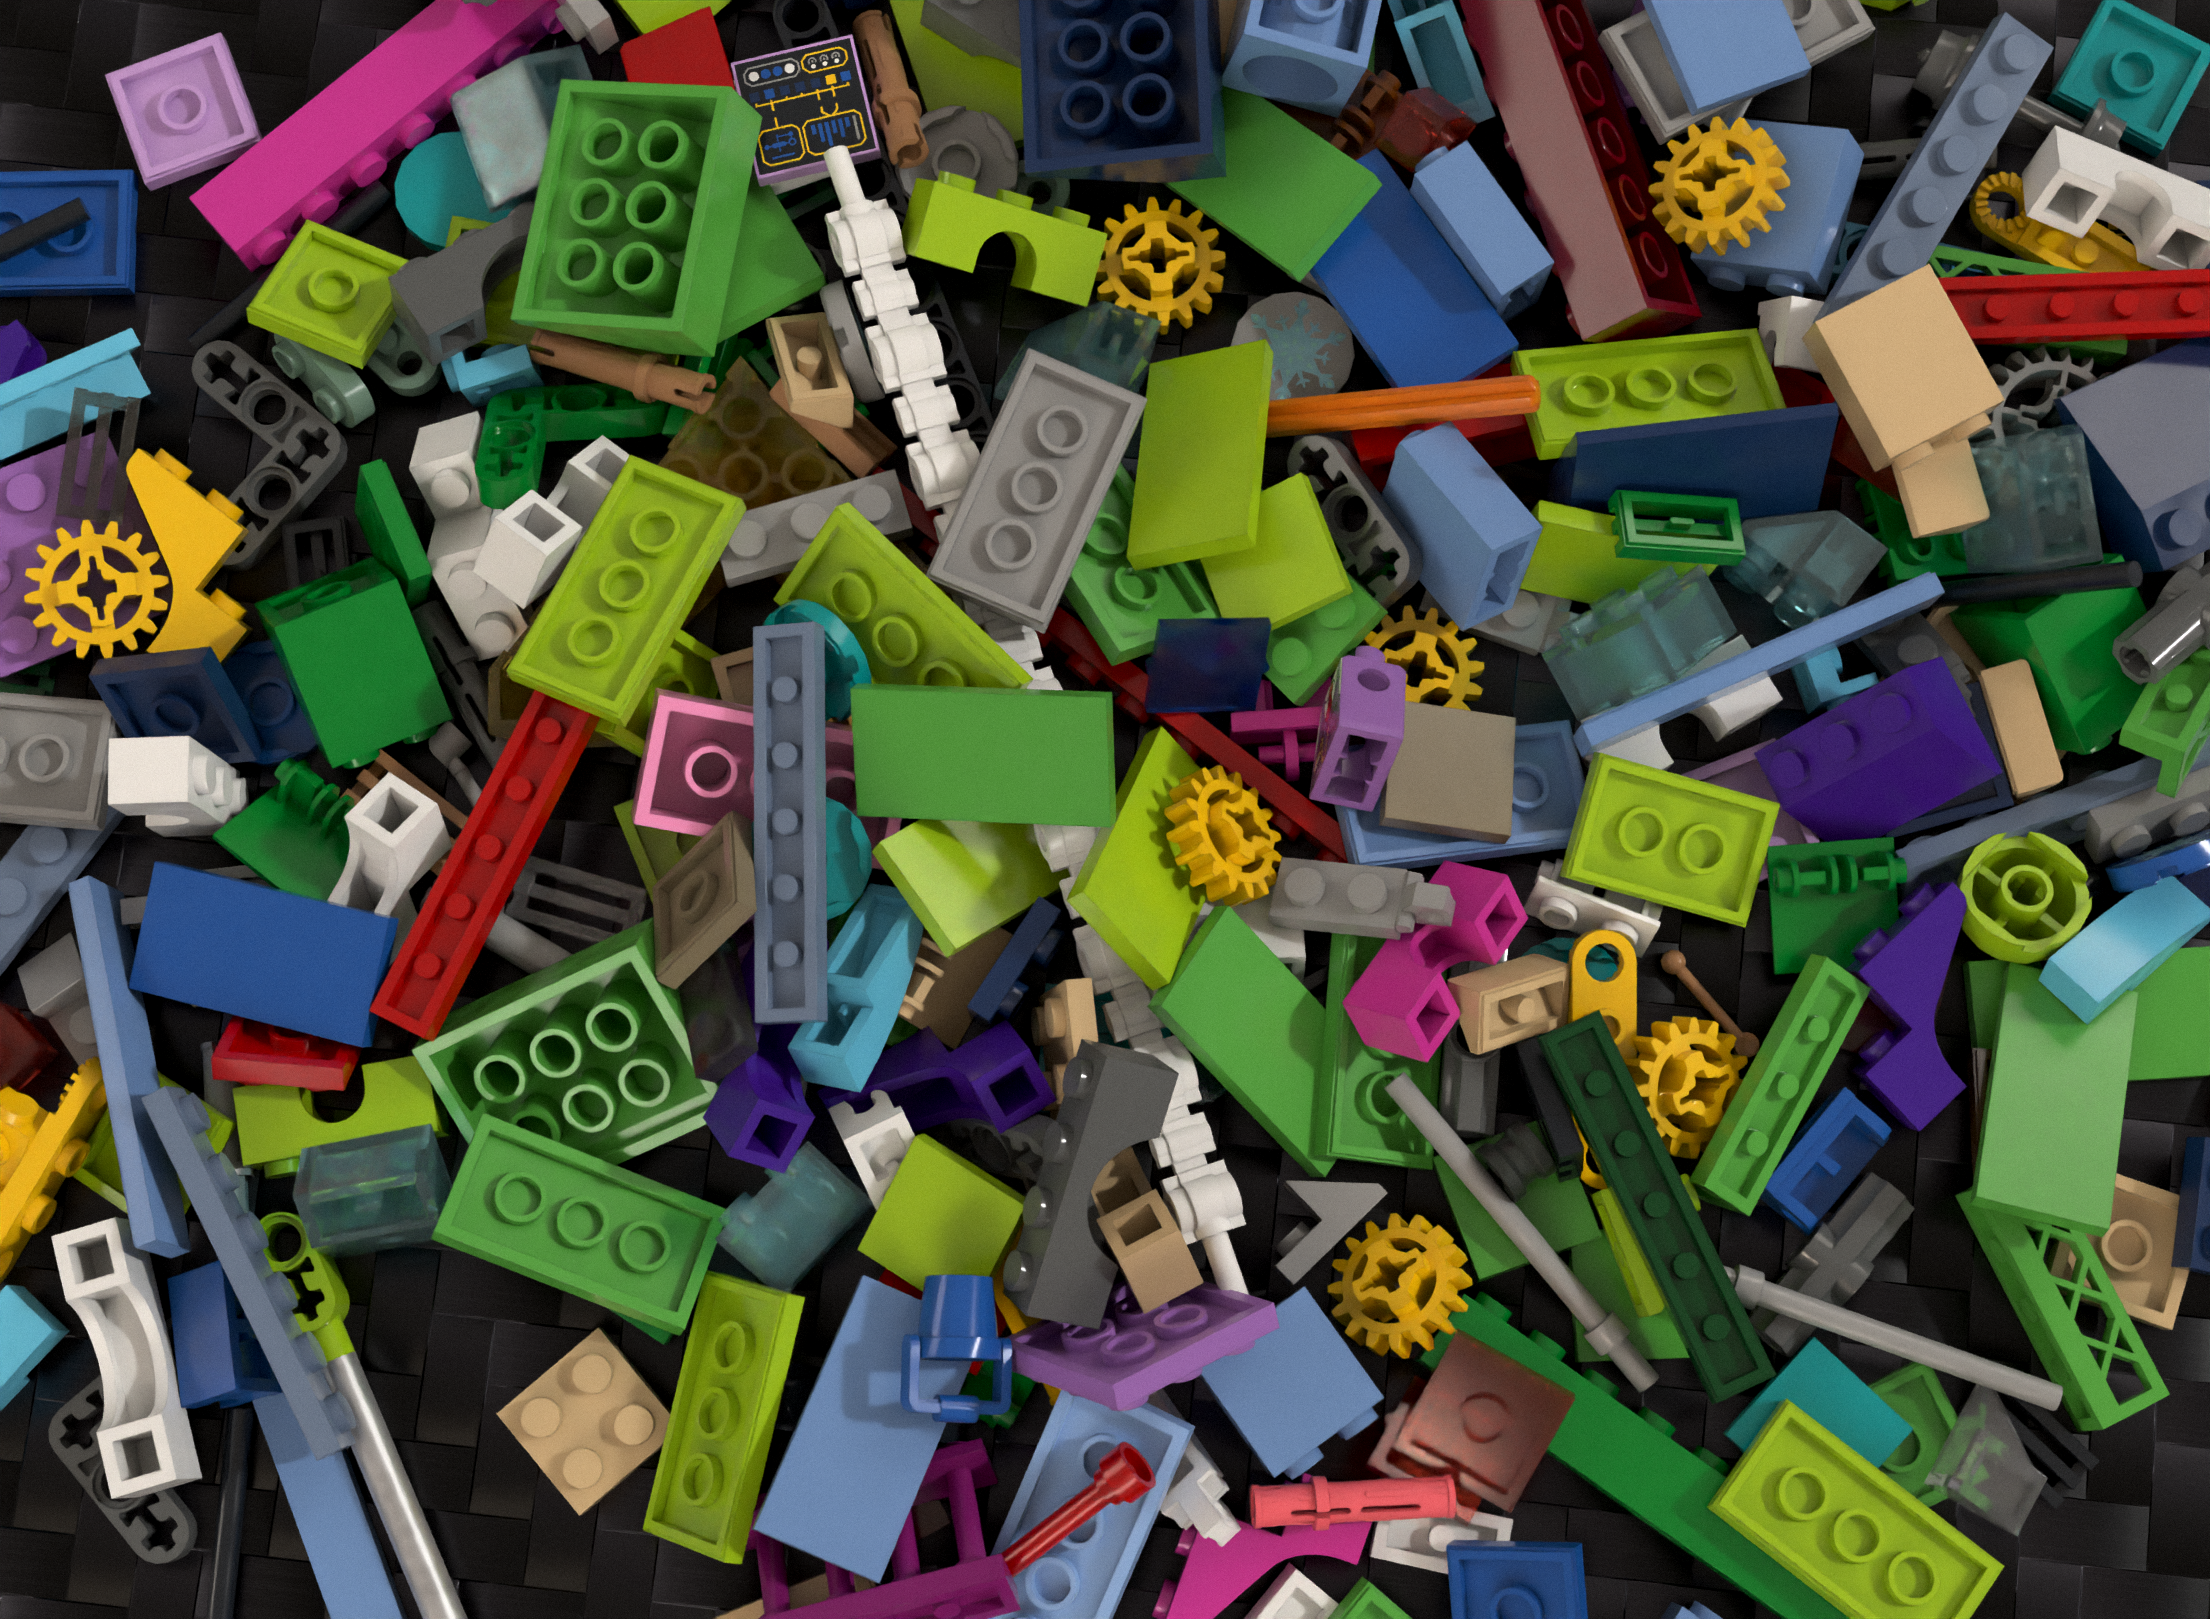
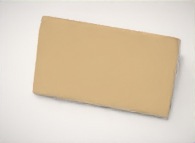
M825 312L766 319V329L790 412L839 428H853L854 396L840 357L839 347L832 326H829Z
M1950 434L1930 444L1935 454L1902 472H1899L1895 463L1891 464L1913 539L1959 533L1986 521L1990 517L1968 439L1956 443L1954 437Z
M2020 659L1980 671L1977 681L1980 683L2012 798L2015 797V800H2020L2059 784L2063 780V771L2029 663L2026 660Z
M1529 954L1448 979L1447 986L1461 1012L1458 1020L1470 1052L1479 1055L1567 1025L1570 964L1540 954Z

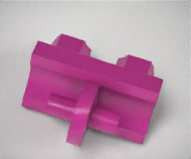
M1329 677L1302 707L1297 705V708L1276 710L1273 707L1271 681L1256 680L1238 683L1234 713H1230L1229 738L1240 747L1281 744L1258 747V761L1263 765L1283 764L1285 781H1299V763L1314 761L1317 742L1312 741H1317L1320 714L1331 685V678Z

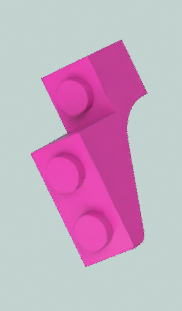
M1302 1473L1298 1476L1296 1484L1309 1483L1312 1475ZM1285 1480L1283 1485L1295 1483ZM1234 1517L1241 1530L1223 1547L1219 1546L1215 1540L1209 1537L1207 1539L1203 1538L1194 1524L1187 1530L1182 1528L1174 1553L1185 1556V1560L1177 1582L1164 1579L1151 1616L1157 1619H1213L1270 1568L1285 1559L1295 1556L1324 1555L1357 1565L1373 1521L1332 1523L1329 1529L1324 1531H1314L1312 1525L1280 1526L1279 1532L1275 1533L1264 1528L1253 1529L1251 1523Z

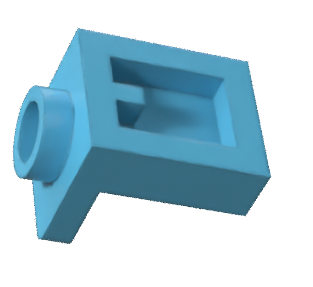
M514 344L497 345L485 350L481 354V358L474 361L469 348L441 362L451 391L454 393L461 390L474 408L487 405L494 395L507 389L545 386L540 366L532 361L530 350L526 344L518 347Z
M1837 647L1791 667L1808 715L1826 709L1830 711L1879 683L1876 672L1841 683L1838 675L1842 674L1843 667Z

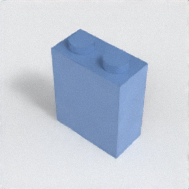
M1737 118L1728 119L1727 127L1729 130ZM1745 119L1753 131L1762 127L1773 140L1772 145H1776L1787 161L1780 168L1789 177L1790 186L1775 191L1786 206L1783 211L1768 210L1764 216L1772 228L1768 233L1760 231L1756 227L1748 232L1750 237L1749 247L1744 249L1736 239L1728 241L1725 255L1718 256L1708 242L1700 254L1693 253L1692 251L1690 259L1707 277V282L1719 289L1742 291L1745 285L1766 287L1767 291L1780 297H1803L1804 292L1826 295L1864 152L1848 129ZM1735 152L1737 160L1745 159L1749 165L1755 164L1754 159L1750 156Z
M1467 140L1451 151H1448L1443 146L1429 153L1416 165L1415 171L1417 173L1414 174L1409 192L1504 323H1507L1539 301L1554 260Z
M1451 421L1427 431L1416 430L1399 442L1395 450V458L1386 486L1382 491V497L1419 548L1423 562L1419 581L1461 631H1464L1512 609L1543 527Z

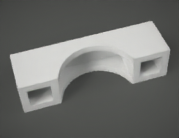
M117 1217L51 1236L66 1302L76 1311L86 1327L100 1367L104 1392V1413L96 1434L111 1499L141 1497L201 1479L202 1474L186 1408H181L177 1368L149 1252L134 1246L129 1220Z

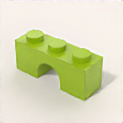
M939 171L937 181L916 178L901 231L903 248L906 255L973 273L978 253L983 243L992 235L1004 232L1011 239L1016 250V266L1011 286L1064 302L1088 306L1108 235L1107 233L1087 228L1090 220L1089 215L1059 206H1054L1052 216L1031 210L1034 200L1031 197L997 188L995 199L973 193L976 185L975 180L946 171Z
M415 1056L362 1065L365 1083L363 1102L351 1117L336 1123H328L323 1119L315 1104L314 1091L303 1087L263 1084L232 1088L243 1166L257 1170L264 1169L266 1179L302 1174L305 1172L304 1162L328 1157L330 1167L364 1163L369 1161L368 1150L393 1146L394 1155H408L434 1149L433 1138L450 1136L447 1108Z

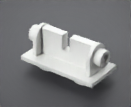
M1556 858L1555 862L1551 863L1542 859L1533 882L1535 885L1523 907L1526 914L1540 919L1551 928L1569 930L1580 935L1595 929L1617 932L1631 943L1636 957L1642 958L1660 927L1661 922L1658 920L1663 905L1608 889L1605 890L1603 898L1592 894L1594 885L1559 876L1563 860ZM1608 943L1601 944L1605 948L1615 952V949L1611 947Z

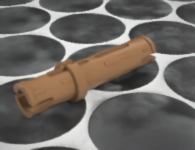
M868 10L855 18L852 23V31L859 46L862 63L873 95L871 105L872 117L875 125L884 132L891 163L895 165L898 162L899 168L902 169L913 168L923 163L929 154V148L919 123L922 108L917 94L909 89L889 16L885 14L881 17V11Z
M540 328L536 330L531 341V345L545 348L544 351L530 350V356L534 363L548 365L631 391L637 400L645 403L660 400L692 410L697 414H704L711 407L715 397V393L703 391L704 387L716 388V380L713 375L708 373L702 374L670 364L667 358L659 353L650 352L640 355L592 339Z

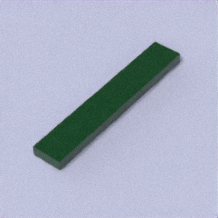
M1597 1010L1539 1037L1537 1042L1711 1403L1721 1402L1776 1376L1600 1011Z

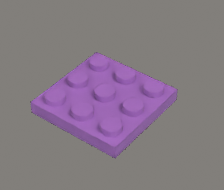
M105 429L0 469L1 679L76 649L77 642L70 638L59 648L54 647L51 642L57 629L53 624L41 629H37L33 624L37 616L44 612L43 606L26 604L24 595L38 591L40 584L33 582L25 576L26 568L43 569L46 563L36 552V548L39 544L47 546L54 551L61 545L58 541L56 530L61 527L72 538L81 536L82 520H90L94 533L104 535L110 521L117 522L118 539L126 541L136 532L140 533L143 537L137 551L142 556L157 551L161 556L157 564L150 568L151 574L168 576L169 585L162 589L154 590V597L168 603L167 612L171 609L173 598L171 575ZM102 548L104 561L120 573L137 572L136 568L127 558L113 550ZM79 551L70 555L62 562L54 575L52 584L59 581H67L72 577L81 565ZM91 561V575H88V586L78 588L79 597H90L93 607H97L98 618L104 620L103 606L106 605V595L117 592L115 584H105L103 582L101 574L97 572L96 562ZM142 597L128 599L121 604L113 615L115 629L122 627L132 619L140 606ZM74 607L56 608L61 617L70 625L79 630L92 633L90 618ZM150 611L148 618L152 619L167 612Z
M1123 1280L1112 1286L1099 1330L1043 1319L1006 1338H1010L1012 1343L1013 1372L1029 1377L1035 1382H1042L1067 1391L1073 1396H1080L1102 1404L1113 1411H1128L1144 1405L1148 1401L1150 1394L1171 1383H1182L1198 1377L1203 1371L1202 1367L1224 1356L1238 1355L1252 1349L1255 1346V1340L1280 1327L1274 1302L1234 1290H1221L1217 1285L1205 1281L1203 1284L1144 1314L1126 1280Z

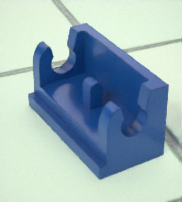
M1846 1087L1831 1092L1789 1142L1760 1198L1804 1236H1809L1836 1200L1876 1152L1889 1140L1890 1137L1888 1135L1892 1132L1891 1128L1859 1101Z
M220 1260L168 1278L181 1408L195 1409L217 1401L220 1402V1408H228L265 1396H274L282 1393V1388Z

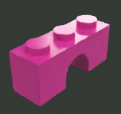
M1444 860L1429 883L1449 886L1450 893L1453 899L1456 900L1451 927L1415 923L1413 933H1401L1400 940L1386 939L1382 948L1361 977L1353 984L1350 992L1342 1002L1366 1046L1426 1063L1429 1061L1461 1015L1441 973L1452 965L1464 961H1479L1495 966L1528 920L1527 914L1506 874Z

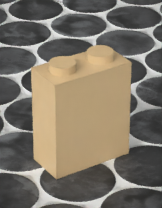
M1930 264L1817 320L1802 337L1805 346L1875 472L1893 463L1896 464L1899 472L1919 464L1935 454L1930 444L1952 434L1956 443L1972 437L1992 424L1987 415L2005 400Z

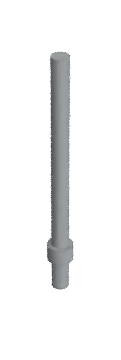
M1403 1071L1388 1083L1384 1089L1585 1327L1586 1331L1583 1333V1336L1599 1356L1607 1354L1639 1393L1654 1384L1659 1375L1627 1338L1630 1333L1628 1327L1613 1310L1606 1313L1407 1074Z
M1737 1264L1734 1269L1724 1266L1743 1307L1753 1310L1757 1305L2055 1411L2061 1402L2063 1387L2061 1385L1766 1281L1765 1274L1761 1271L1741 1264Z

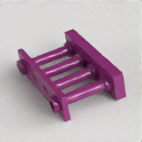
M979 1438L968 1442H950L935 1450L912 1506L949 1497L959 1555V1562L955 1566L921 1574L910 1509L891 1555L894 1579L890 1583L856 1592L854 1574L825 1561L829 1597L825 1601L792 1610L783 1543L752 1530L767 1493L758 1494L745 1551L757 1549L764 1614L759 1619H989L1021 1610L1017 1586L1002 1554L987 1557L985 1552L975 1489L997 1484L998 1479L982 1439Z

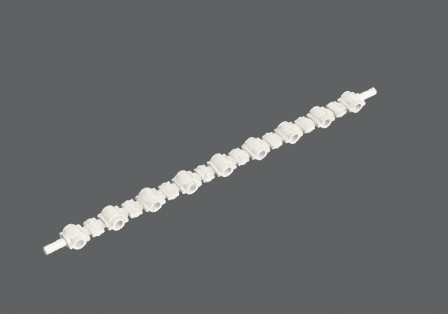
M836 146L828 149L823 154L841 205L839 211L825 215L830 246L837 264L842 267L845 278L858 274L862 277V280L853 282L852 290L863 321L876 319L878 325L866 328L864 332L868 342L872 368L878 381L882 383L885 394L898 390L902 391L903 396L893 399L892 405L904 438L915 435L918 437L919 442L906 445L905 452L909 460V470L913 486L918 497L923 500L926 511L940 507L943 509L944 514L934 517L933 520L940 543L980 453L974 441L970 439L967 429L951 432L949 426L959 424L960 421L955 399L950 392L948 384L939 387L934 385L933 381L946 378L947 375L943 362L942 346L933 324L929 322L926 312L913 316L909 313L910 309L918 308L919 300L908 269L896 271L893 268V265L904 263L907 258L903 248L898 219L894 211L889 208L886 199L874 202L865 199L847 146ZM952 595L954 603L979 627H984L986 634L1033 678L1027 689L1063 690L1059 681L1054 678L1050 666L1034 670L1032 663L1040 661L1044 657L1034 629L1018 624V622ZM1034 824L1039 848L1044 858L1048 861L1051 872L1067 868L1071 876L1059 882L1063 900L1071 919L1082 917L1067 902V898L1101 827ZM1087 923V925L1072 931L1076 941L1077 956L1085 978H1092L1094 995L1098 996L1107 992L1112 994L1114 1001L1104 1004L1102 1008L1114 1043L1128 1040L1131 1050L1154 1055L1179 1073L1159 1138L1148 1140L1158 1169L1172 1166L1175 1175L1159 1181L1163 1191L1164 1204L1180 1229L1186 1245L1202 1240L1218 1288L1221 1290H1234L1249 1295L1227 1233L1229 1230L1246 1225L1242 1214L1241 1196L1234 1178L1227 1171L1224 1159L1207 1164L1204 1154L1216 1150L1211 1128L1206 1121L1204 1112L1190 1115L1187 1105L1202 1100L1193 1059L1187 1048L1183 1046V1043L1175 1035L1163 1038L1160 1029L1166 1026L1147 1007L1158 989L1154 991L1151 989L1146 990L1144 982Z

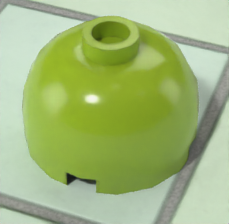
M2007 832L1993 835L1974 848L1958 877L1957 887L1962 891L1967 900V909L1961 927L1981 951L1998 960L2022 964L2047 960L2078 934L2091 911L2092 897L2089 899V891L2086 886V881L2089 877L2084 864L2066 845L2045 834L2028 832L2026 837L2014 836L2004 839Z

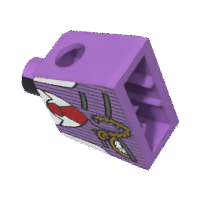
M1355 647L1348 652L1347 656L1341 657L1320 714L1309 799L1372 812L1404 737L1406 671L1399 665L1385 663V655L1375 647ZM1350 735L1364 737V747L1355 752L1348 751Z

